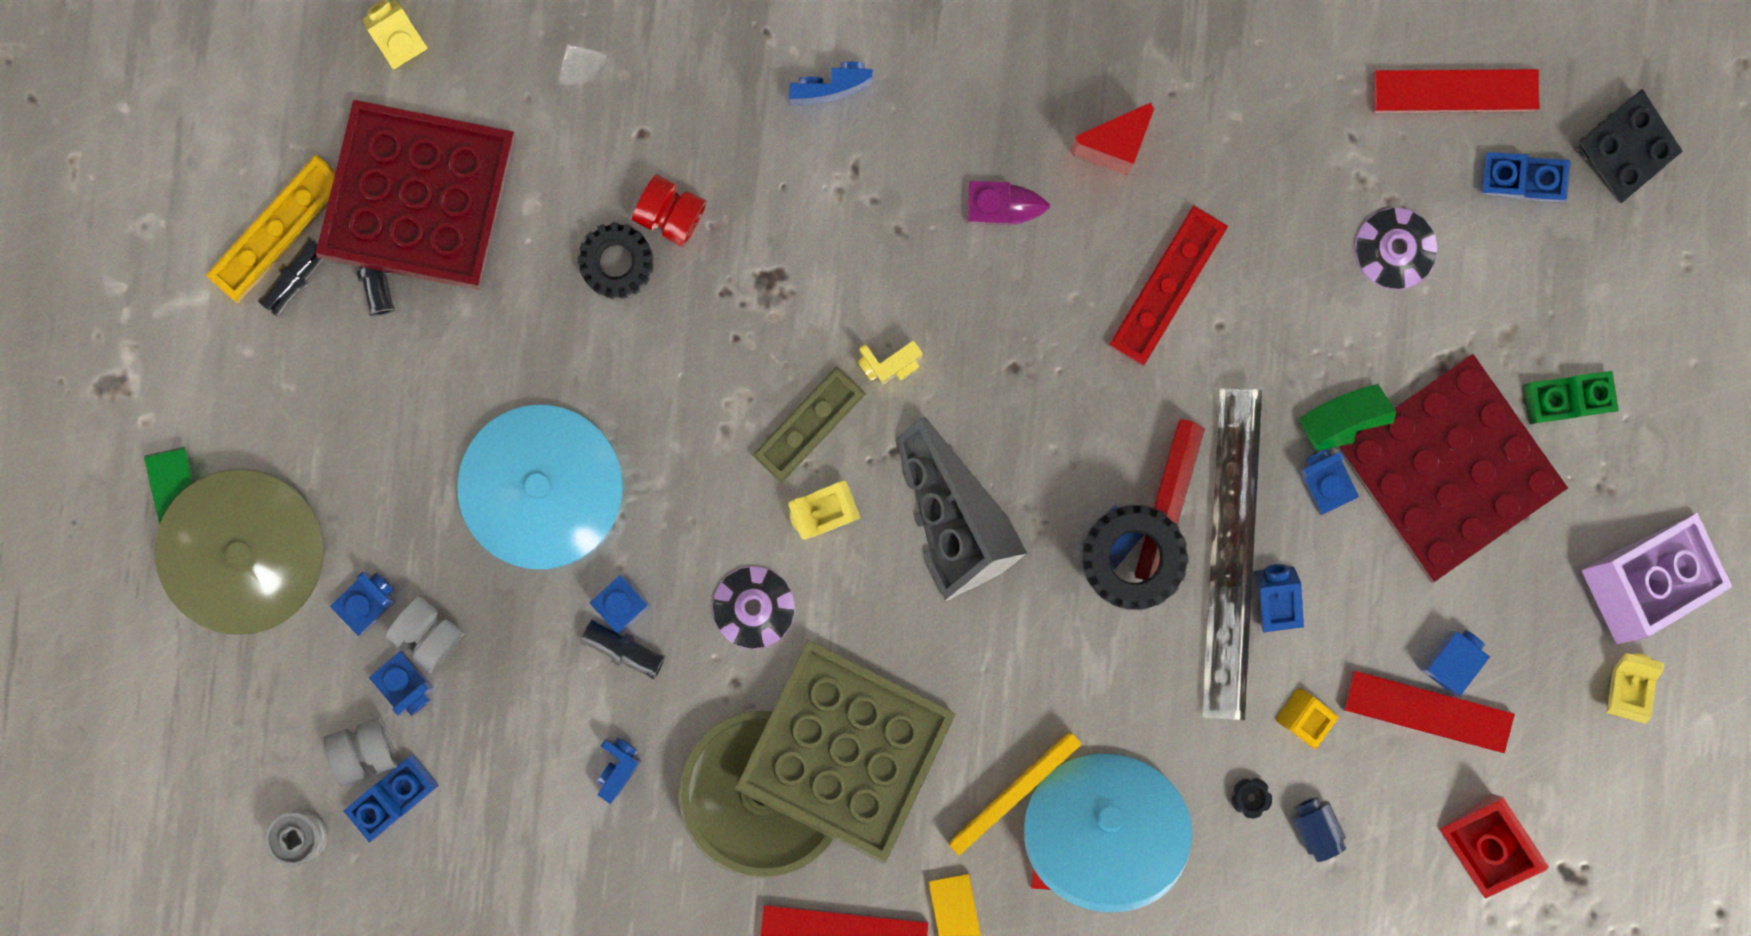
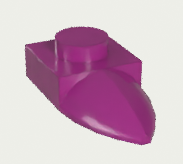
M969 181L967 224H1021L1039 217L1050 209V204L1043 197L1024 187L1011 185L1010 182Z

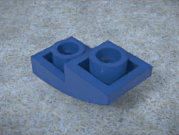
M848 61L841 62L840 68H831V84H823V78L799 77V83H790V106L821 104L857 93L872 84L873 69H865V64L862 62Z
M1486 152L1483 194L1567 203L1571 161L1531 158L1526 154Z
M412 754L348 806L344 813L370 843L439 785L414 754Z

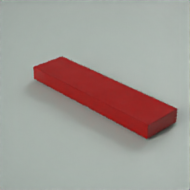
M1539 69L1375 70L1373 73L1374 113L1537 112L1540 110Z
M1192 206L1109 343V347L1144 367L1227 230L1228 225L1198 207Z
M1181 418L1180 421L1178 420L1153 508L1167 514V517L1175 521L1177 525L1205 428L1197 423ZM1145 535L1134 574L1135 578L1142 581L1147 580L1156 572L1160 561L1158 547L1147 535Z
M1353 671L1343 711L1503 754L1506 751L1515 716L1511 712L1358 671Z
M764 904L761 936H927L929 922Z

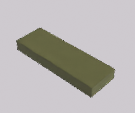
M836 366L752 456L783 484L866 396V393Z

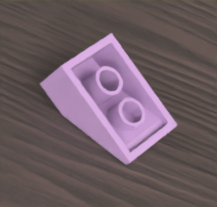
M1698 513L1691 514L1612 552L1581 570L1616 644L1649 637L1732 588L1731 582Z

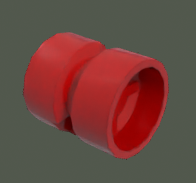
M655 174L642 193L631 220L650 231H654L659 227L662 228L663 237L683 248L694 233L707 206V200L688 191L679 195L675 183Z

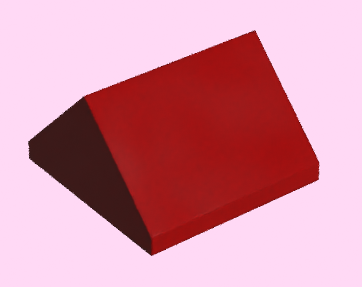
M1150 102L1076 135L1070 148L1073 156L1128 176L1135 163L1155 110L1152 103Z
M1491 794L1440 828L1485 899L1534 877L1549 868L1503 796Z

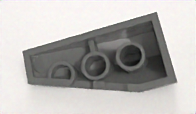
M926 417L919 418L897 438L907 485L915 490L920 509L919 513H915L918 527L924 526L929 550L924 551L927 566L945 600L952 599L1004 573L1027 554L1009 517Z

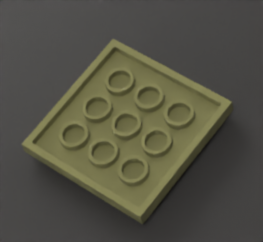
M807 640L734 790L884 864L887 862L956 713Z

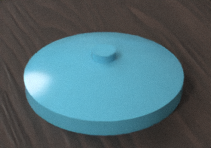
M523 406L505 412L490 421L471 441L459 469L457 483L458 500L462 516L470 532L495 557L512 565L528 569L559 568L579 561L590 554L605 540L612 530L622 504V470L615 450L609 440L586 418L557 406Z
M1093 754L1075 758L1058 766L1040 782L1028 804L1024 824V842L1034 870L1040 879L1061 898L1074 905L1093 911L1124 912L1141 908L1156 901L1174 886L1180 878L1189 857L1192 844V824L1182 796L1175 786L1159 771L1130 757L1115 754Z

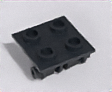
M1643 89L1633 97H1629L1614 113H1610L1607 119L1599 122L1598 126L1588 135L1580 138V145L1576 147L1577 152L1583 159L1587 160L1590 158L1619 203H1623L1683 152Z

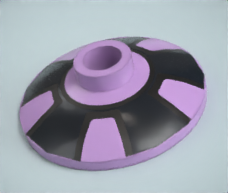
M1404 208L1385 209L1371 216L1359 230L1355 243L1356 259L1364 275L1376 285L1393 290L1406 289L1421 282L1432 270L1437 258L1436 236L1429 223L1419 214ZM1394 240L1404 242L1406 250L1403 254H1396L1392 250V242Z
M745 567L732 572L720 583L714 595L713 617L715 623L726 639L740 647L758 649L774 644L786 634L794 618L795 603L790 587L781 576L766 568ZM752 599L759 601L761 604V611L755 616L749 615L745 610L746 603Z

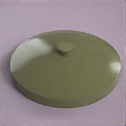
M252 469L222 470L204 476L190 484L174 499L165 512L158 528L155 544V562L158 576L164 591L173 604L193 622L216 632L234 635L252 634L269 630L297 613L316 587L324 556L322 532L309 503L287 482L266 472Z
M772 711L741 713L729 717L712 727L697 742L684 764L679 784V805L682 819L687 832L698 849L719 867L731 873L750 878H776L796 872L814 861L833 840V838L734 790Z

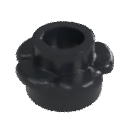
M1259 778L1240 780L1235 785V794L1231 798L1233 808L1237 812L1244 813L1243 815L1246 818L1254 819L1260 817L1262 812L1269 810L1272 805V795L1268 792V785ZM1250 794H1254L1256 797L1253 802L1248 800Z

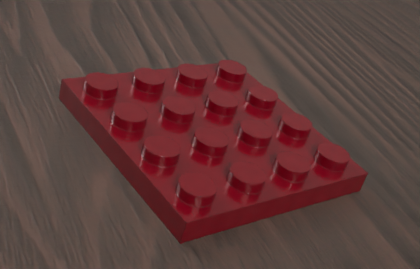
M353 100L315 253L317 258L480 291L515 140L514 131Z
M1474 354L1469 355L1394 408L1396 410L1394 423L1362 430L1355 435L1354 443L1337 448L1339 452L1341 451L1345 461L1431 583L1436 582L1568 489L1565 482Z

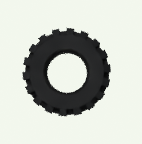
M1145 505L1122 506L1106 513L1091 527L1083 544L1082 565L1089 585L1103 600L1123 609L1144 610L1165 602L1167 598L1174 595L1180 583L1184 581L1187 573V563H1189L1187 543L1179 530V526L1175 521L1167 517V514ZM1132 532L1142 533L1150 537L1157 545L1160 554V561L1156 572L1147 580L1137 583L1121 579L1114 572L1110 563V552L1115 541L1121 536Z

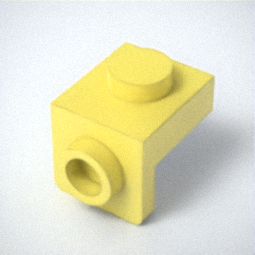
M382 0L376 3L367 11L368 15L362 19L367 31L393 70L428 49L398 0H391L390 2Z
M913 340L879 364L868 346L864 344L859 348L862 358L857 363L870 381L877 378L883 385L896 375L902 381L920 368L917 361L923 357V353Z
M846 480L788 502L791 511V523L800 534L802 540L822 535L861 519Z
M1625 653L1612 670L1606 713L1647 724L1652 717L1656 681L1663 673L1664 663L1652 660L1645 654Z

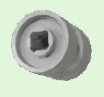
M418 596L394 621L385 637L401 651L411 650L413 652L412 660L431 674L457 646L464 632L448 619L438 620L437 610L421 596Z
M381 717L358 724L354 733L344 729L324 736L326 755L332 772L341 787L364 779L366 771L376 775L398 767L397 756L390 734Z
M295 810L277 816L269 824L265 833V846L268 854L275 862L283 866L296 867L315 860L324 852L328 843V830L325 822L318 814L309 810Z

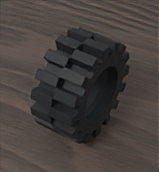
M611 222V225L605 226L602 224L597 226L598 229L593 233L590 231L586 235V241L581 243L579 248L578 264L581 276L594 292L609 299L628 298V295L637 294L641 291L640 288L643 285H647L650 280V273H653L654 258L649 243L639 231H636L627 224L620 225L618 222ZM615 245L626 248L632 257L630 269L624 275L618 277L607 275L600 266L602 253L608 247Z

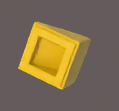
M1298 688L1275 720L1282 727L1316 750L1337 722L1339 716L1314 696Z

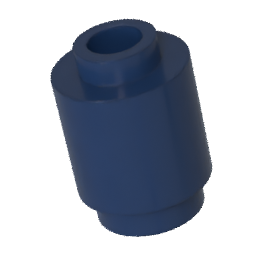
M1314 797L1295 807L1298 813L1293 815L1291 819L1307 853L1313 855L1316 862L1326 861L1346 850L1343 841L1346 836L1329 801L1320 802L1318 797Z

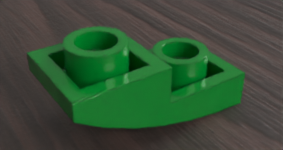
M1613 371L1524 384L1530 425L1619 411Z
M1379 384L1351 391L1316 407L1300 417L1299 424L1315 450L1320 451L1354 443L1356 431L1394 423L1396 410Z
M185 446L144 455L159 524L174 499L185 488L195 482Z

